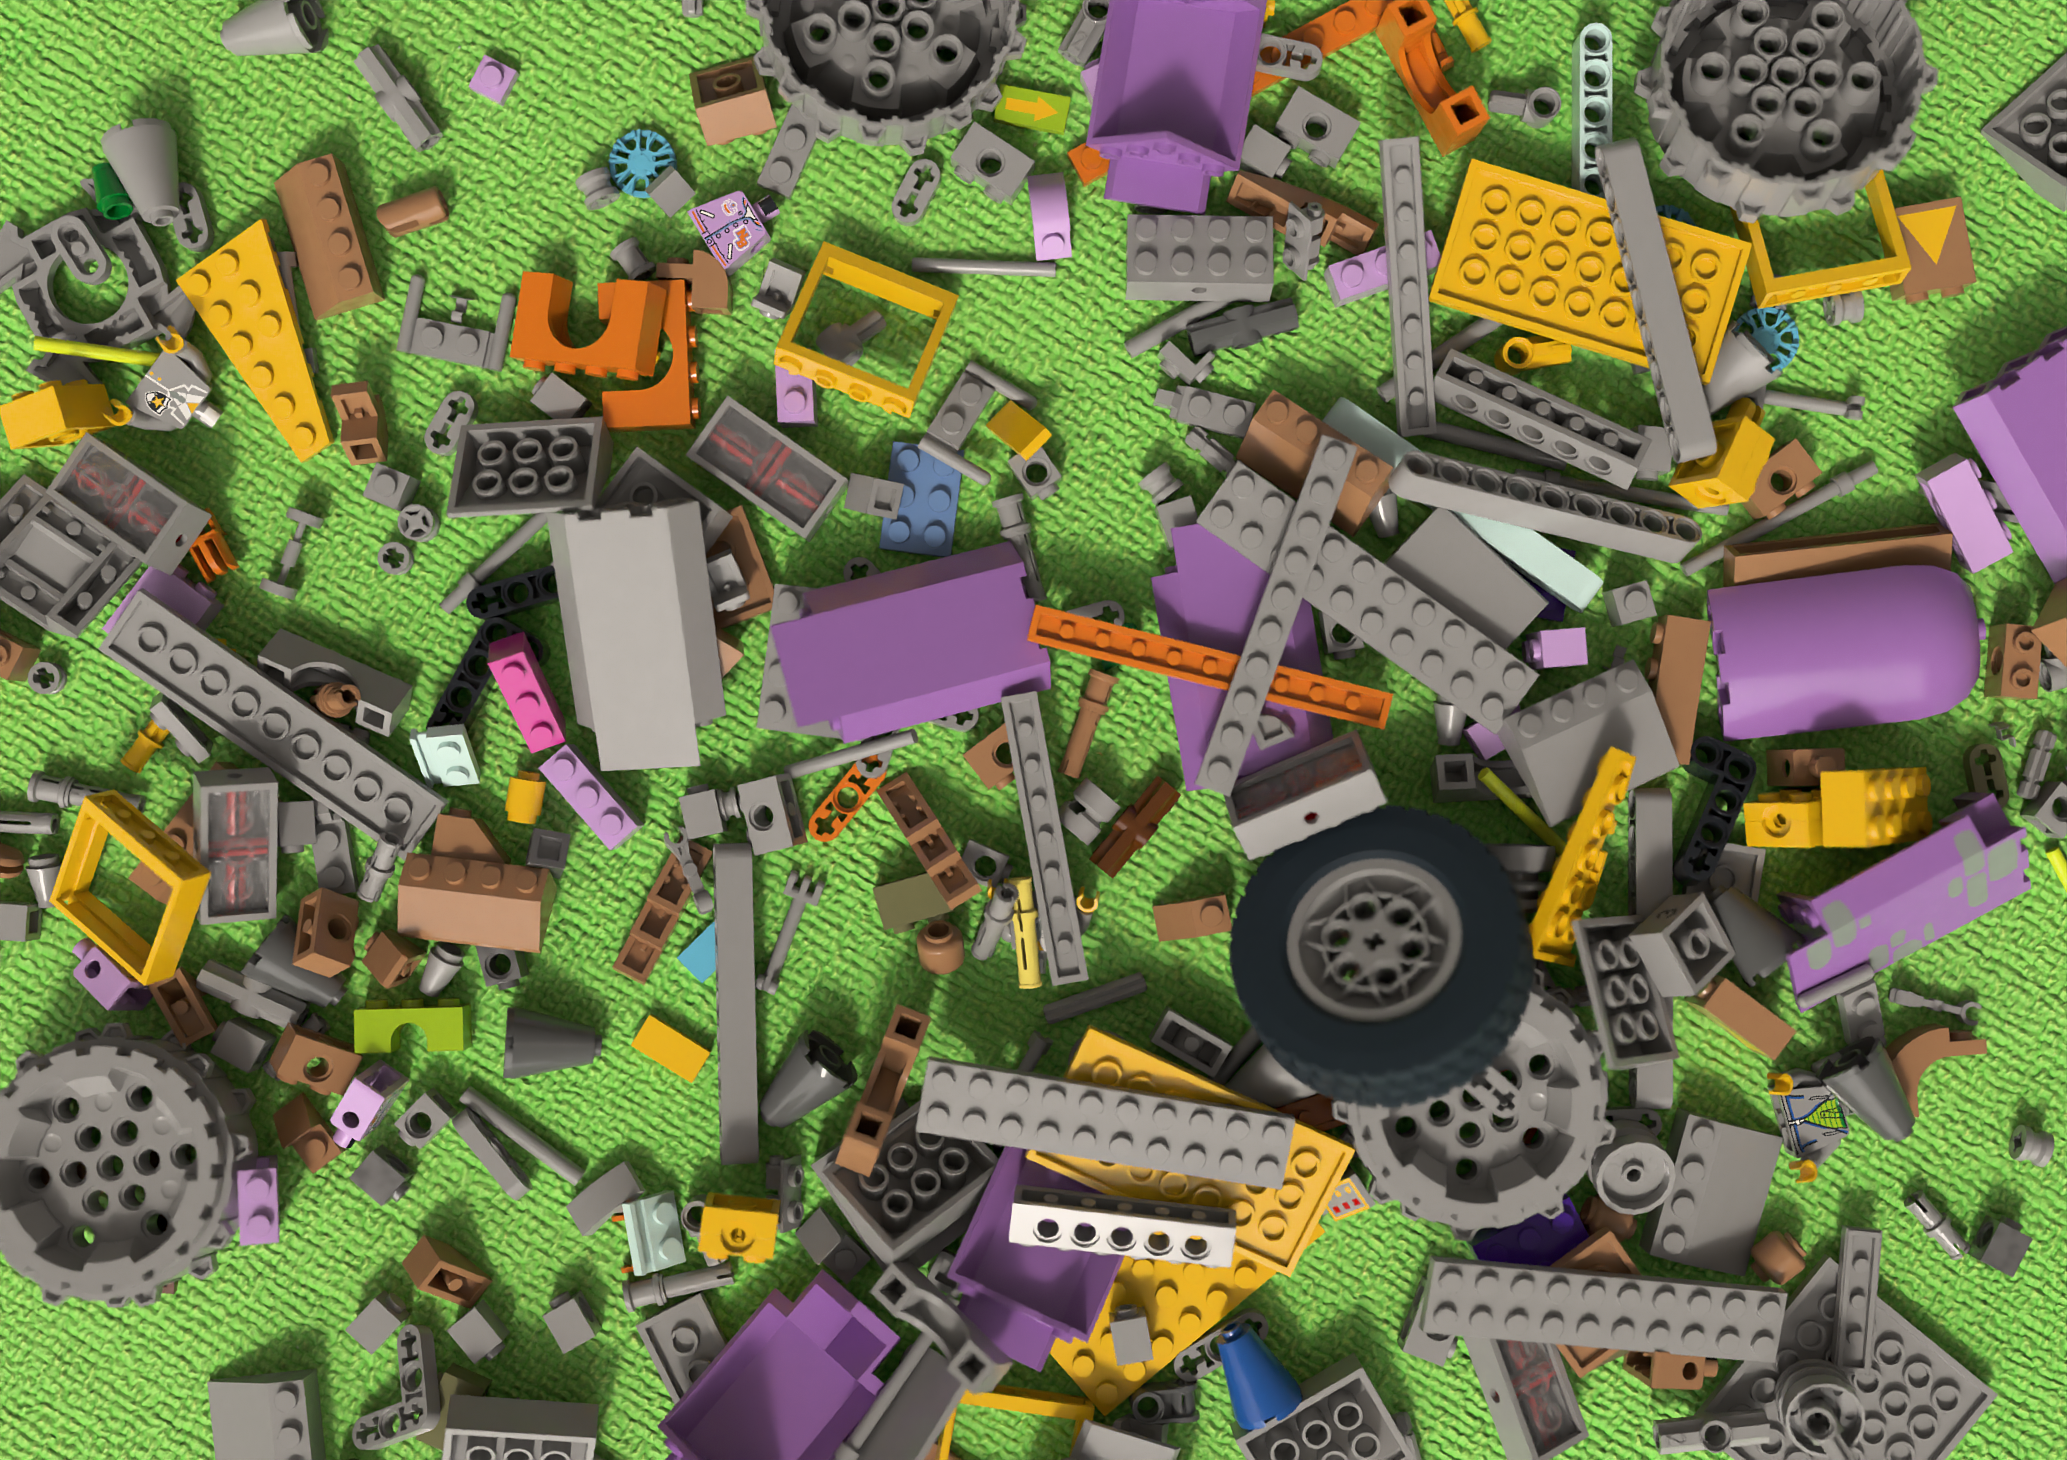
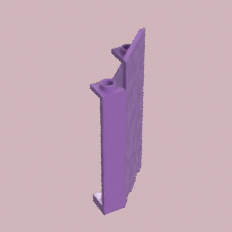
M2067 326L2046 334L2037 350L2004 363L1995 379L1961 392L1953 406L1955 413L2054 584L2067 578Z
M1199 524L1171 528L1176 565L1164 568V575L1151 577L1160 635L1241 656L1270 575ZM1302 598L1278 665L1323 676L1311 604ZM1167 676L1186 791L1208 789L1194 784L1228 691ZM1265 701L1260 714L1272 715L1282 720L1290 727L1294 737L1259 750L1254 735H1252L1236 781L1333 740L1330 717Z
M1011 541L803 592L804 608L799 609L800 618L770 626L798 728L828 720L831 730H838L845 744L1001 702V697L1051 689L1050 658L1047 647L1042 648L1040 644L1027 641L1035 604L1033 598L1028 599L1026 595V589L1023 584V577L1027 576L1024 563Z
M1005 1146L947 1277L959 1283L957 1291L963 1293L957 1308L1009 1358L1041 1372L1056 1337L1070 1344L1073 1338L1088 1343L1125 1255H1098L1082 1250L1062 1251L1056 1247L1038 1245L1026 1247L1019 1243L1009 1242L1016 1184L1107 1194L1027 1159V1149ZM1043 1219L1045 1222H1055L1052 1219ZM1081 1223V1224H1080L1081 1226H1085V1227L1092 1226V1225L1089 1224V1223ZM1125 1227L1116 1228L1120 1231L1129 1230Z

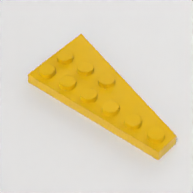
M260 219L177 278L176 282L300 462L303 463L309 461L333 444L334 439L322 400L318 398L312 377L315 376L311 363L307 362L302 346L304 340L288 289L284 287L278 267L280 265L277 252L273 251L268 233L270 229L267 219Z
M1610 746L1608 753H1605L1598 763L1596 780L1593 786L1584 794L1581 814L1568 830V843L1563 854L1553 864V877L1548 888L1540 894L1537 901L1538 911L1533 922L1528 925L1534 958L1574 967L1577 956L1572 954L1571 950L1576 938L1571 921L1582 919L1583 911L1588 910L1593 904L1608 854L1607 851L1602 850L1604 840L1608 834H1614L1617 821L1614 820L1613 810L1615 805H1619L1625 798L1637 758Z

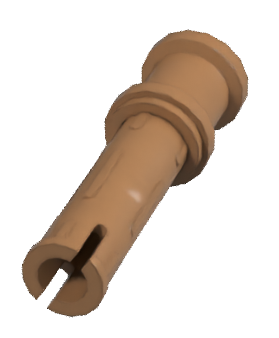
M1091 668L1088 672L1090 679L1084 696L1079 697L1078 706L1081 709L1065 755L1058 769V772L1077 779L1080 778L1101 715H1105L1106 712L1108 713L1109 707L1107 703L1113 686L1119 682V678Z

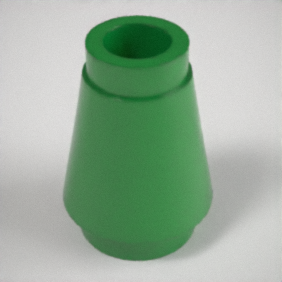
M103 162L95 165L92 168L98 211L103 213L105 218L111 220L127 217L133 211V202L111 164Z

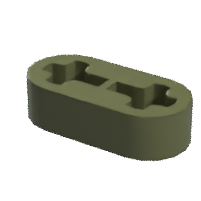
M1974 744L1969 746L1963 755V767L1969 792L1986 793L1988 788L1996 790L1995 797L2000 807L2003 808L2008 802L2009 790L1999 750L1990 744ZM1980 752L1983 755L1989 756V761L1984 763V768L1982 765H1976L1975 758L1980 757Z

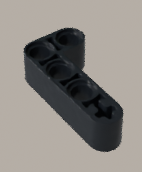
M550 565L476 587L467 596V609L474 617L488 620L494 617L504 618L558 602V592L552 593L548 588L549 578L555 574V569ZM525 584L529 592L528 597L524 602L517 603L514 599V590L518 585ZM485 597L491 599L502 598L504 603L495 602L489 604L488 610L480 608V604L485 602Z
M499 617L486 620L478 630L429 718L426 730L427 727H438L442 723H449V725L464 724L468 733L496 683L490 667L486 674L482 676L475 670V662L479 657L485 656L488 659L489 643L494 642L492 632L496 626L503 625L507 630V637L524 632L528 642H534L538 646L539 653L536 659L540 667L549 661L551 652L548 643L543 638L512 621ZM464 687L468 688L472 694L471 702L466 707H462L457 700L458 692ZM449 709L456 713H462L463 716L454 717L455 713H450Z
M1702 736L1693 741L1689 765H1682L1689 774L1708 782L1673 863V876L1677 882L1688 887L1699 884L1711 877L1715 872L1757 770L1756 763L1750 755L1709 736ZM1696 749L1705 752L1708 758L1707 763L1698 760L1695 753ZM1729 764L1739 769L1740 779L1730 774ZM1716 796H1720L1726 801L1727 811L1718 808L1715 802ZM1702 827L1712 832L1714 837L1713 843L1707 842L1703 838L1701 833ZM1699 854H1702V856L1697 859L1695 866L1689 863L1696 859L1699 856ZM1693 867L1696 871H1698V873L1695 874L1694 872H1692Z

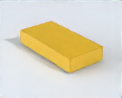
M1011 400L985 425L996 437L1026 461L1052 436L1045 426Z
M653 1014L648 1016L630 1045L690 1083L694 1082L712 1052Z

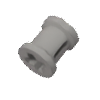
M636 237L629 238L616 246L611 251L610 257L613 261L619 262L629 276L628 280L644 281L656 271V265L654 262L649 263L638 247L640 243Z

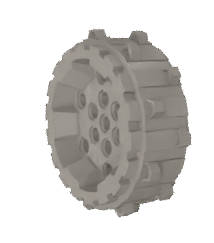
M745 0L746 14L759 20L760 36H762L764 46L754 56V63L759 75L777 78L780 83L778 87L780 95L788 103L792 102L800 112H804L816 121L815 137L826 143H830L837 137L844 136L855 140L856 143L869 146L900 145L909 157L924 154L927 139L939 134H946L954 128L959 130L971 123L972 112L975 109L993 112L1002 99L996 80L1002 74L1006 60L1021 59L1027 41L1016 30L1025 25L1027 20L1026 5L1020 3L1019 0H929L924 3L917 0ZM884 3H889L895 6L897 12L889 16L884 15L878 7ZM849 16H856L864 24L854 29L847 26L844 20ZM919 26L926 32V36L916 39L911 37L907 30L910 27ZM815 29H823L830 36L825 41H816L810 36V33ZM885 39L892 44L893 48L887 52L877 50L873 43L876 40ZM948 49L955 55V59L950 62H944L938 58L936 53L939 50ZM873 75H881L886 78L888 84L883 88H876L870 84L868 79Z
M1672 0L1668 7H1660L1651 26L1661 38L1651 60L1652 66L1638 71L1634 79V93L1646 99L1649 110L1648 121L1656 143H1659L1664 152L1659 167L1667 177L1679 175L1692 184L1694 189L1705 197L1732 207L1733 210H1736L1739 221L1754 224L1762 214L1791 217L1806 215L1808 212L1819 209H1828L1838 216L1851 210L1855 204V191L1859 188L1860 190L1863 189L1881 169L1892 172L1904 159L1916 137L1910 126L1922 103V100H1920L1921 95L1932 91L1938 83V69L1926 63L1922 48L1923 39L1915 18L1911 17L1905 6L1907 0ZM1760 47H1765L1772 53H1766ZM1798 50H1804L1809 55H1803ZM1703 73H1710L1716 79L1707 78ZM1740 75L1748 76L1752 81H1746ZM1778 78H1784L1787 81H1789L1790 84H1785L1781 82ZM1815 80H1821L1827 86L1819 85ZM1758 106H1765L1770 112H1764ZM1795 108L1805 110L1808 115L1799 113ZM1737 134L1747 135L1751 141H1745ZM1813 139L1823 141L1826 146L1816 144Z
M1535 968L1533 969L1532 991L1529 993L1530 1000L1525 1015H1520L1522 1022L1514 1037L1508 1038L1509 1045L1498 1058L1496 1056L1493 1057V1063L1490 1065L1498 1073L1502 1070L1511 1071L1512 1078L1510 1083L1517 1088L1522 1097L1521 1108L1514 1116L1507 1118L1501 1123L1493 1122V1113L1477 1099L1471 1102L1463 1101V1087L1459 1089L1454 1087L1450 1089L1452 1093L1435 1100L1433 1097L1427 1098L1425 1103L1412 1106L1404 1103L1402 1107L1383 1108L1381 1105H1377V1108L1360 1107L1355 1102L1350 1105L1334 1099L1331 1101L1332 1116L1337 1120L1345 1122L1346 1125L1345 1131L1339 1139L1354 1145L1355 1152L1352 1157L1360 1158L1372 1175L1368 1188L1369 1194L1380 1205L1392 1200H1398L1400 1202V1213L1413 1221L1422 1217L1434 1223L1437 1221L1448 1224L1456 1240L1471 1241L1480 1228L1496 1227L1498 1229L1518 1224L1536 1213L1552 1220L1564 1212L1562 1196L1583 1177L1591 1164L1590 1160L1596 1147L1613 1142L1616 1128L1604 1119L1609 1084L1608 1072L1601 1068L1599 1060L1604 1052L1599 1030L1584 1029L1578 1021L1577 1015L1570 1009L1573 997L1561 986L1545 990L1543 972ZM1387 977L1381 982V985L1389 986L1395 982L1397 977ZM1537 1054H1543L1545 1063L1542 1069L1535 1072L1531 1071L1529 1068L1531 1058ZM1478 1073L1473 1075L1474 1080L1472 1081H1476L1483 1087L1486 1085L1487 1081ZM1495 1089L1492 1093L1499 1100V1104L1507 1106L1510 1102L1506 1098L1507 1095L1502 1094ZM1435 1101H1444L1446 1105L1445 1112L1440 1117H1430L1429 1107ZM1404 1116L1411 1117L1413 1123L1410 1130L1404 1133L1397 1132L1395 1125L1398 1119ZM1474 1122L1476 1128L1474 1134L1469 1138H1461L1459 1136V1129L1462 1124ZM1531 1127L1537 1128V1139L1530 1144L1523 1143L1524 1132ZM1462 1159H1471V1170L1466 1174H1457V1163Z
M107 1023L102 1033L97 1028H88L76 1032L75 1041L58 1046L46 1055L35 1050L24 1052L15 1060L17 1067L16 1077L0 1092V1251L5 1256L4 1259L23 1277L30 1278L42 1287V1301L59 1306L64 1304L71 1296L82 1298L81 1300L105 1301L107 1307H125L130 1304L131 1300L140 1308L161 1301L163 1286L182 1279L181 1277L186 1274L203 1280L219 1269L217 1251L228 1247L236 1235L235 1232L239 1228L237 1170L256 1169L258 1157L256 1131L253 1129L249 1117L250 1110L257 1100L250 1088L235 1089L227 1078V1074L205 1053L198 1054L193 1051L194 1049L191 1048V1044L186 1046V1043H182L181 1047L172 1029L161 1039L153 1038L150 1035H133L128 1023ZM146 1086L150 1088L153 1095L149 1105L145 1104L142 1100V1091ZM73 1098L79 1103V1112L76 1116L71 1114L69 1106ZM131 1121L138 1127V1135L134 1140L130 1138L127 1131ZM95 1127L101 1132V1141L98 1145L91 1139V1133ZM189 1144L193 1145L197 1151V1157L193 1163L186 1158L185 1154ZM153 1150L160 1156V1164L157 1168H154L149 1161V1156ZM116 1156L120 1157L124 1164L120 1174L113 1167V1161ZM80 1162L87 1169V1175L84 1180L77 1174V1166ZM43 1168H46L50 1174L48 1185H44L40 1178ZM138 1185H141L146 1193L143 1203H140L135 1197V1190ZM101 1191H104L109 1198V1204L106 1209L99 1204L98 1198ZM160 1214L164 1215L168 1221V1227L165 1232H162L157 1226V1218ZM87 1226L94 1231V1240L91 1244L84 1237V1231Z

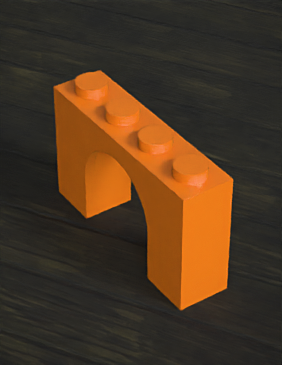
M1395 0L1386 6L1375 32L1442 157L1474 141L1490 119V116L1473 85L1456 93L1444 77L1431 44V31L1437 22V18L1428 1Z
M523 271L510 352L511 358L524 362L523 368L544 372L545 366H552L556 372L571 375L576 374V369H583L585 374L606 378L607 372L617 373L616 377L631 381H638L639 375H654L667 290L648 281L616 279L611 317L605 332L593 344L577 349L569 337L567 328L573 282L552 273Z
M684 279L648 281L667 290L661 330L667 333L673 349L672 363L666 376L650 388L602 392L603 419L610 433L696 429L695 419L701 418V404L699 397H694V383H699V365L697 361L693 362L692 347H698V333L696 325L691 326V312L695 310L691 308L692 290H690V286ZM616 282L597 283L599 320L605 326H608L610 321Z

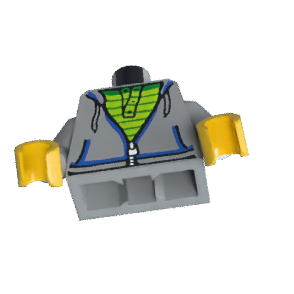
M1793 1068L1781 1073L1769 1072L1767 1073V1078L1774 1079L1775 1085L1768 1086L1767 1088L1781 1137H1783L1785 1152L1795 1158L1801 1157L1800 1161L1790 1162L1789 1168L1790 1170H1800V1177L1796 1179V1183L1813 1182L1818 1175L1817 1169L1841 1144V1138L1849 1134L1846 1116L1854 1113L1820 1084L1814 1072L1801 1068Z

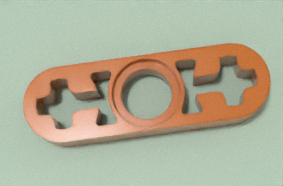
M878 755L862 758L863 763L866 761L871 764L877 761L880 764L879 768H881L883 763L878 760ZM855 763L811 816L808 825L810 834L821 842H828L837 838L884 781L888 769L877 779L868 778L864 785L869 786L870 789L865 794L861 786L849 781L853 774L858 780L862 777ZM845 787H851L858 793V802L852 808H844L838 801V794ZM832 802L835 809L846 814L847 817L842 821L837 816L831 824L835 829L832 834L825 832L821 835L817 831L820 825L816 821L819 817L826 819L833 811L827 809V806Z

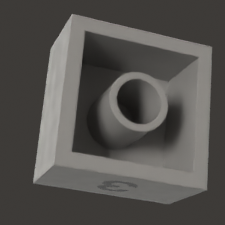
M1703 892L1669 896L1629 935L1662 997L1696 995L1736 955Z

